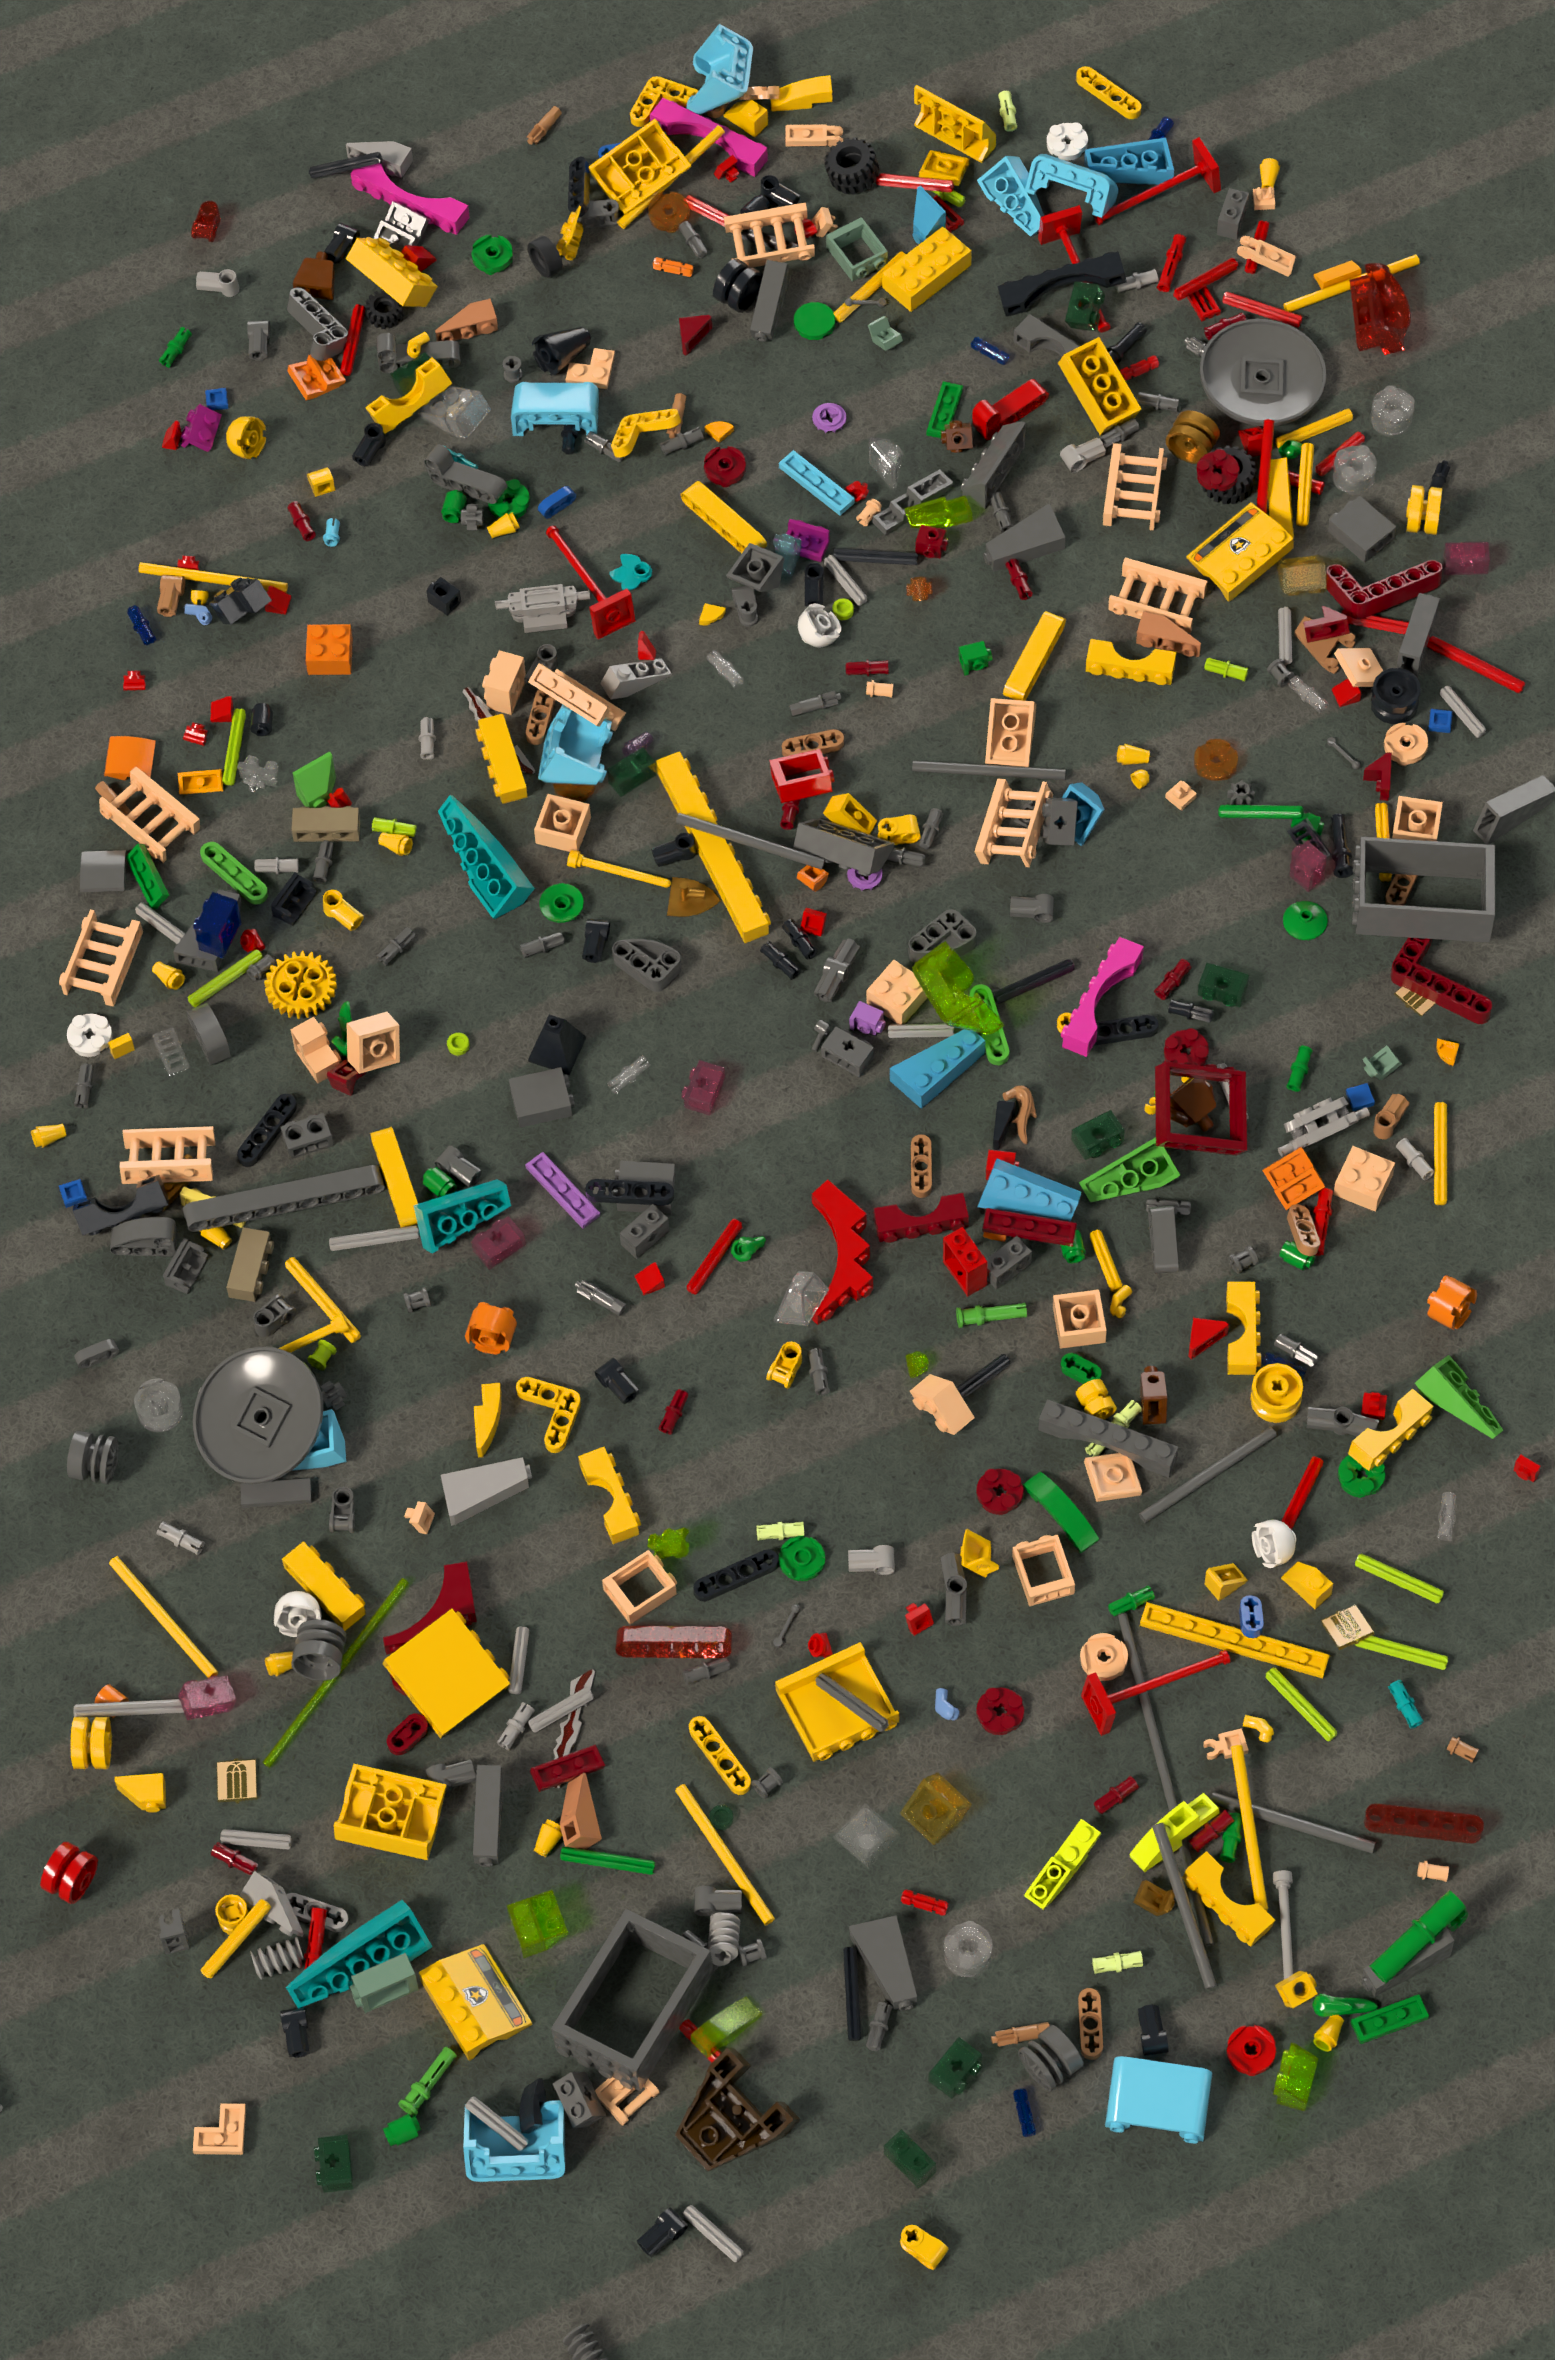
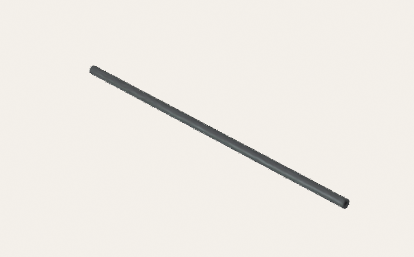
M1124 1613L1120 1614L1118 1619L1128 1651L1136 1685L1145 1682L1128 1616ZM1146 1691L1138 1695L1170 1812L1178 1805L1149 1695ZM1184 1838L1182 1840L1183 1846L1179 1850L1186 1871L1193 1862L1187 1839ZM1190 1890L1205 1947L1212 1946L1214 1941L1204 1903L1195 1891Z

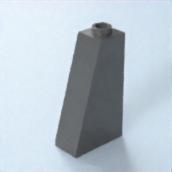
M766 261L750 328L752 337L757 341L766 342V340H773L791 279L787 263Z
M1050 504L1045 505L986 543V552L983 553L986 565H990L993 572L1006 568L1007 561L1012 566L1010 559H1018L1020 564L1065 549V535Z
M1419 593L1397 662V668L1410 671L1417 679L1440 602V598Z
M1542 775L1487 801L1473 831L1486 845H1489L1550 805L1555 796L1554 785Z
M231 890L217 891L175 947L173 952L176 963L216 972L219 971L242 907L240 894Z
M477 1765L473 1858L474 1863L482 1867H491L493 1864H499L504 1779L501 1766Z
M897 1916L849 1926L851 1941L888 2002L892 2005L893 2010L907 2011L912 2009L913 2005H917V1994Z
M1445 1928L1435 1937L1433 1944L1429 1943L1387 1984L1382 1982L1369 1966L1365 1967L1362 1974L1363 1978L1361 1979L1364 1988L1368 1992L1371 1991L1374 1997L1450 1958L1454 1939L1447 1928Z

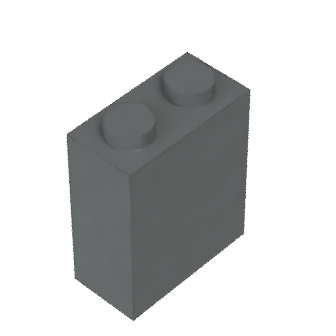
M1359 496L1354 501L1350 500L1344 509L1330 517L1328 532L1365 563L1395 539L1396 526Z
M561 1067L509 1079L510 1092L519 1128L572 1116L571 1108L575 1107L572 1094L568 1095L567 1088H570L568 1075H563Z
M620 1161V1169L615 1170V1180L666 1182L672 1185L673 1188L675 1186V1164ZM621 1187L613 1190L615 1196H621L625 1193V1190ZM640 1188L636 1190L635 1195L644 1197L648 1192ZM651 1189L652 1197H654V1190ZM662 1191L661 1197H666L667 1191ZM673 1202L665 1206L654 1205L663 1214H672ZM617 1203V1211L643 1213L651 1205Z

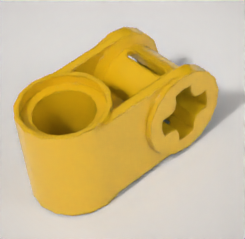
M915 815L884 818L878 824L879 833L877 837L888 841V836H890L889 841L895 843V845L915 843L921 838Z
M791 1341L782 1346L775 1361L769 1368L766 1378L768 1381L774 1380L783 1384L785 1388H790L802 1363V1352L799 1344ZM789 1353L797 1354L794 1358L786 1357Z
M908 2225L902 2230L901 2247L921 2264L931 2270H935L949 2250L942 2241L929 2235L916 2225ZM913 2235L916 2236V2241H907L908 2237L911 2238Z

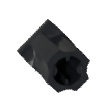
M766 175L761 179L760 195L766 197L769 202L773 201L782 207L798 204L800 195L781 185L778 178L773 175Z
M339 223L335 228L333 239L324 251L329 256L328 260H331L334 264L340 263L349 248L354 245L356 239L360 238V231Z
M375 422L365 427V435L352 455V459L364 467L370 465L377 451L386 444L383 428Z
M813 562L808 564L804 571L805 606L807 607L814 603L823 605L824 570L819 563Z
M681 833L677 835L675 840L651 848L658 867L679 859L691 860L696 855L694 838L689 833Z
M587 919L582 959L590 963L601 962L605 941H608L610 921Z
M615 1358L610 1359L594 1371L598 1381L605 1388L609 1387L623 1404L630 1403L639 1394V1389L625 1375L623 1367Z
M1151 2004L1138 2008L1142 2032L1141 2045L1144 2056L1168 2053V2039L1166 2031H1163L1159 2006Z
M305 2007L280 2011L289 2057L299 2058L310 2054Z
M671 2207L662 2212L656 2219V2224L637 2240V2244L651 2258L671 2240H677L688 2228V2225Z

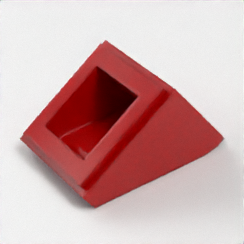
M175 421L167 429L162 448L178 449L182 433L179 421Z
M269 586L267 594L272 601L265 605V611L286 615L291 595Z
M644 631L639 632V660H655L656 650Z
M1348 678L1332 688L1339 707L1360 701L1361 692L1359 687H1353Z
M232 696L211 702V722H232Z
M656 1262L635 1275V1279L644 1296L665 1288L664 1279Z

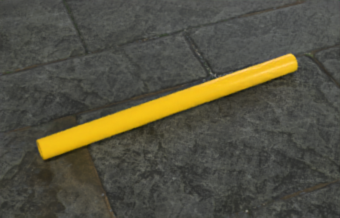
M717 125L685 156L691 165L725 133L723 128ZM676 179L629 213L623 215L617 221L618 225L625 229Z
M1413 255L1283 304L1285 311L1292 312L1419 265V258L1417 255Z
M143 562L139 564V573L158 576L185 577L186 580L229 586L237 578H249ZM258 579L265 591L268 590L269 586H272L287 593L288 583Z
M118 1556L112 1558L109 1565L209 1680L216 1677L218 1671Z
M1235 1745L1231 1747L1254 1901L1255 1904L1259 1903L1267 1911L1268 1905L1243 1746Z
M682 1784L677 1787L675 1792L764 1925L772 1923L775 1920L774 1916L687 1786Z

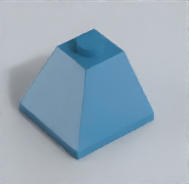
M921 185L917 187L913 222V238L917 244L922 243L942 226L946 229V212Z
M1081 782L1070 784L1062 798L1077 801L1074 841L1082 846L1105 809L1098 794ZM1059 818V820H1055L1054 823H1055L1056 825H1057L1058 822H1061V819H1060V818Z

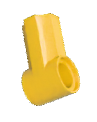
M328 890L323 895V910L328 917L335 918L350 931L360 926L364 916L347 903L339 891ZM335 902V903H337V904H336V905H330L329 903Z

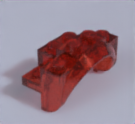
M1381 263L1365 264L1367 275L1350 279L1357 347L1359 351L1380 346L1384 355L1405 350L1404 338L1411 323V312L1405 293L1388 266Z

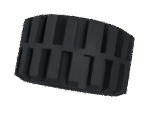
M854 137L852 140L846 138L843 142L838 141L837 145L832 146L830 152L826 153V159H824L825 168L832 186L844 194L848 192L851 194H856L858 191L860 193L864 192L863 189H869L871 183H875L877 181L876 177H879L880 166L873 147L869 142L866 143L864 139L858 140V138Z
M1225 446L1222 450L1233 456L1239 465V475L1236 484L1226 491H1219V489L1213 488L1211 491L1204 487L1202 489L1204 493L1207 492L1209 498L1214 497V501L1217 503L1220 500L1223 501L1222 504H1227V502L1236 504V500L1243 501L1244 497H1248L1251 491H1253L1256 470L1255 462L1252 461L1250 454L1246 455L1247 451L1243 449L1240 451L1239 447L1235 446L1234 448ZM1214 469L1213 473L1218 472L1220 474L1222 470Z

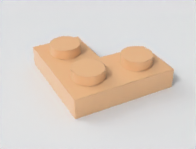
M594 348L590 365L570 362L566 383L591 382L598 388L607 389L615 351Z
M221 2104L219 2127H194L193 2153L243 2155L246 2105Z

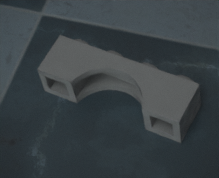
M1030 314L1014 329V343L1028 352L1038 349H1049L1057 352L1062 357L1064 354L1080 347L1075 341L1067 339L1058 330L1050 328L1041 319L1035 318Z

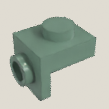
M885 316L868 325L873 343L885 351L894 348L903 341L901 334L890 327L888 318Z
M1387 1045L1370 1059L1367 1057L1362 1059L1366 1064L1364 1070L1371 1078L1375 1076L1379 1080H1383L1402 1064Z

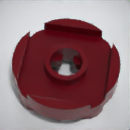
M727 446V448L722 449L716 447L705 456L704 473L711 482L725 488L730 487L732 484L740 481L745 475V457L735 447ZM721 464H729L728 468H721Z
M1217 449L1214 452L1207 453L1197 462V480L1204 488L1211 491L1212 488L1226 491L1236 484L1239 475L1238 462L1224 450ZM1214 469H1221V470H1222V471H1221V472H1222L1221 474H1219L1218 472H1216V473H1213V472H1214Z
M1192 1028L1180 1030L1171 1034L1165 1040L1164 1058L1166 1061L1174 1059L1177 1060V1063L1182 1064L1185 1062H1196L1198 1066H1204L1206 1063L1209 1046L1206 1039L1197 1030ZM1183 1048H1190V1055L1181 1053Z
M988 1469L978 1481L976 1489L977 1499L986 1511L996 1515L1007 1514L1008 1511L1016 1509L1022 1502L1023 1486L1021 1478L1006 1469ZM1002 1487L1006 1493L997 1496L994 1489Z
M989 1688L980 1697L976 1708V1715L982 1727L994 1735H1005L1016 1730L1024 1718V1706L1020 1695L1007 1688ZM1002 1706L1007 1713L997 1716V1711L994 1709Z

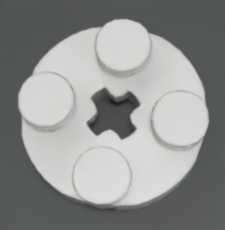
M1079 123L1053 125L1047 135L1048 151L1062 160L1077 159L1088 147L1087 133ZM1065 139L1071 140L1070 144H1066V142L1062 141H1064Z
M97 1014L77 1015L68 1027L67 1039L70 1047L77 1054L92 1057L109 1047L108 1042L112 1041V1030L108 1020L103 1016ZM92 1031L95 1036L93 1035L91 1039H87L85 1033Z

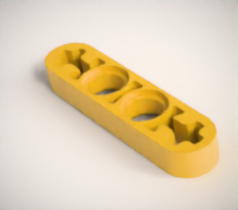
M1084 66L1077 70L1076 81L1081 87L1128 119H1136L1140 116L1141 103L1090 67ZM1098 85H1104L1106 89L1101 91L1097 90L1095 87ZM1120 96L1122 99L1120 101H1113L1111 97Z
M694 1717L689 1723L691 1737L730 1790L737 1795L746 1794L751 1788V1778L711 1723L705 1717ZM695 1725H705L704 1733L707 1735L705 1738H703L701 1731H695ZM711 1741H715L720 1745V1748L715 1752H711L706 1748L707 1744ZM723 1760H731L734 1765L731 1769L724 1770L720 1767V1763ZM735 1772L736 1776L740 1781L745 1780L744 1787H741L740 1785L735 1786L736 1779L733 1776Z

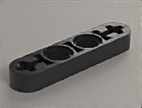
M577 157L569 166L568 210L575 212L580 205L581 209L578 218L585 215L589 209L590 164L584 157Z
M1142 1015L1096 1022L1097 1037L1093 1046L1152 1037L1158 1031V1020L1152 1015ZM1145 1023H1149L1152 1026L1151 1029H1147ZM1136 1024H1138L1139 1031H1136ZM1128 1025L1132 1028V1032L1125 1034L1120 1031V1028ZM1100 1029H1108L1110 1035L1102 1037L1098 1034V1031Z
M291 1094L280 1095L237 1151V1157L242 1166H254L280 1133L281 1126H284L295 1113L297 1104L294 1096ZM290 1102V1107L285 1106L283 1109L282 1103L287 1104ZM271 1118H278L280 1120L276 1126H270L267 1122ZM258 1135H265L267 1137L263 1143H257L254 1139ZM251 1152L252 1158L247 1157L246 1159H244L243 1154L248 1155Z
M592 1179L585 1187L586 1196L592 1202L665 1206L671 1204L674 1200V1188L666 1182ZM594 1187L599 1188L597 1194H593ZM606 1187H608V1193H609V1195H606V1194H605V1192H606ZM617 1187H621L625 1190V1193L621 1196H615L612 1191ZM643 1188L648 1193L644 1197H638L635 1195V1192ZM651 1189L654 1190V1197H652ZM662 1191H667L666 1197H661Z
M766 1549L704 1576L694 1583V1595L699 1601H709L770 1574L778 1567V1555L775 1551ZM765 1557H768L769 1560L773 1559L771 1565L764 1563ZM755 1561H757V1564L760 1565L759 1571L757 1570ZM744 1566H750L753 1569V1573L749 1576H744L740 1573V1570ZM724 1575L730 1576L732 1582L729 1585H722L719 1583L720 1577ZM713 1580H715V1585H716V1587H717V1590H715V1587L712 1586V1581H713ZM701 1586L708 1588L707 1594H704L703 1591H700Z

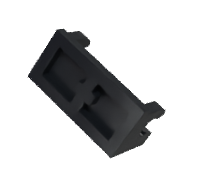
M294 872L272 902V915L294 926L317 894V890L312 888L314 884Z

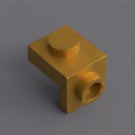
M1144 1880L1141 1882L1133 1903L1155 1916H1160L1172 1910L1175 1904V1895L1173 1890L1165 1891L1153 1883Z

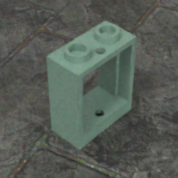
M862 217L826 235V248L852 282L864 278L875 270L882 269L888 263V251ZM862 238L874 253V256L853 266L840 248Z
M406 1953L351 1976L353 1985L350 1986L352 1997L357 2008L362 2006L364 2013L419 1990L415 1973Z

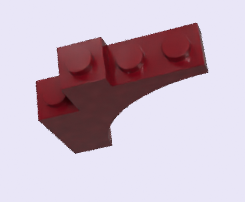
M467 1562L444 1565L443 1585L435 1604L421 1620L410 1628L397 1634L383 1637L386 1655L394 1653L451 1609L455 1613L458 1611L466 1620L465 1626L471 1625L472 1622H477Z

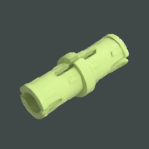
M1002 91L998 95L1001 106L1000 115L1003 117L1005 130L1010 132L1017 129L1015 119L1016 108L1012 103L1011 92Z
M781 1521L772 1525H756L758 1540L778 1538L783 1540V1538L804 1536L803 1522L782 1523Z
M1141 1951L1127 1954H1119L1117 1952L1113 1953L1112 1956L1092 1958L1094 1974L1115 1970L1116 1972H1122V1969L1143 1967Z

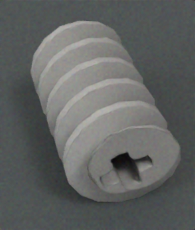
M718 1912L710 1916L708 1950L711 1952L714 1965H727L738 1956L740 1919L734 1914Z
M295 1937L294 1945L289 1940H286L285 1948L279 1942L276 1943V1951H273L271 1946L268 1945L266 1954L263 1953L261 1948L257 1949L256 1957L251 1952L256 1973L261 1980L264 1979L265 1971L272 1977L275 1968L279 1974H282L283 1966L292 1971L293 1963L298 1968H301L302 1960H304L297 1937Z

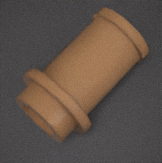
M1452 1737L1447 1747L1451 1755L1455 1753L1471 1763L1479 1750L1460 1741V1737Z

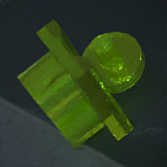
M669 1528L664 1530L662 1535L651 1534L647 1547L654 1550V1556L658 1555L661 1560L670 1556L683 1558L689 1552V1543L685 1540L689 1530L686 1528L678 1530Z

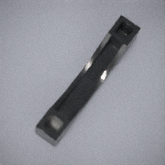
M1119 251L1105 253L1097 258H1087L1083 262L1076 264H1066L1062 268L1055 270L1049 269L1034 276L1028 275L1017 281H1007L997 287L1005 316L1007 317L1026 312L1040 296L1062 285L1089 283L1109 288L1127 283Z

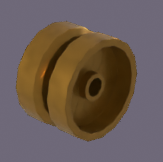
M1186 410L1177 416L1173 427L1166 437V445L1169 451L1179 459L1197 464L1201 457L1212 451L1213 446L1220 437V430L1217 424L1206 415Z

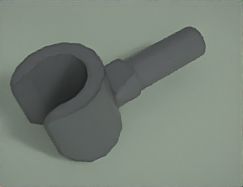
M819 1020L814 1028L819 1033L811 1049L815 1052L823 1037H826L830 1032L829 1025L823 1020Z

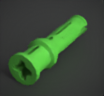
M1026 1303L982 1308L980 1305L968 1309L957 1307L956 1318L958 1328L970 1324L982 1326L987 1321L1026 1318Z
M444 2047L420 2081L413 2083L411 2091L405 2099L399 2101L398 2105L406 2113L416 2117L419 2107L425 2100L430 2098L431 2089L451 2062L457 2057L451 2049Z

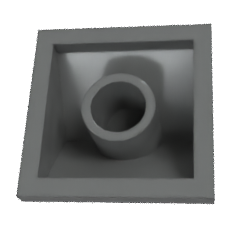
M749 543L726 576L760 592L779 588L785 559L779 554Z

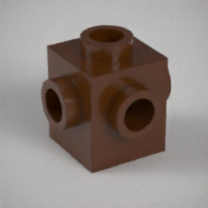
M955 420L944 425L945 431H941V442L945 444L947 450L957 453L963 452V449L973 448L972 427L970 423H962V421Z

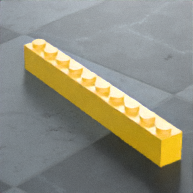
M679 751L656 760L657 774L677 813L717 824L716 813L713 809H709L707 805L709 802L705 792H700L698 778L696 775L692 776L688 759H683ZM685 826L687 832L693 836L696 850L744 943L769 934L770 918L766 912H762L761 901L758 895L754 896L750 879L744 877L743 866L740 860L736 861L732 844H727L724 838Z

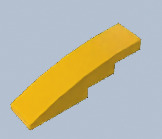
M1287 458L1271 460L1268 491L1269 516L1294 538Z

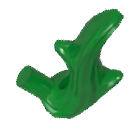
M349 1001L343 1003L338 1017L342 1040L339 1036H335L331 1041L338 1049V1054L345 1057L347 1056V1023L352 1022Z
M1319 1994L1312 2003L1314 2012L1320 2017L1366 2013L1377 2008L1376 2003L1366 1999L1339 1998L1326 1994Z

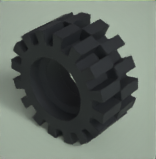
M383 289L381 293L375 291V296L371 294L369 300H366L367 319L376 328L381 325V329H385V326H388L390 329L392 324L396 327L398 321L401 322L403 320V306L389 294L385 293ZM381 306H391L393 308L387 313L377 311Z

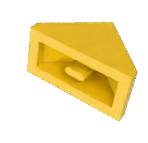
M1234 1563L1208 1568L1205 1575V1585L1218 1601H1221L1248 1581Z

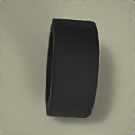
M540 236L528 244L529 257L542 276L549 278L562 270L561 256L549 238Z

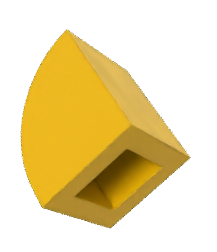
M328 467L307 474L315 497L335 491L334 480Z

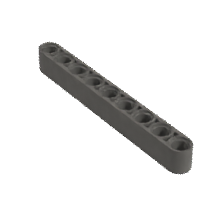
M369 1165L190 1202L183 1207V1212L188 1229L196 1232L366 1197L382 1192L385 1186L379 1167L377 1165Z

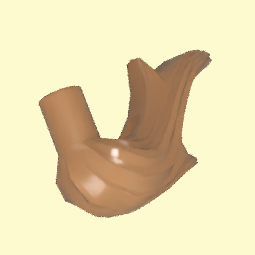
M1015 1086L1011 1090L1004 1092L1003 1098L1005 1101L1016 1098L1018 1101L1019 1113L1012 1123L1017 1124L1018 1135L1021 1141L1027 1144V1121L1030 1116L1037 1118L1032 1094L1027 1087Z

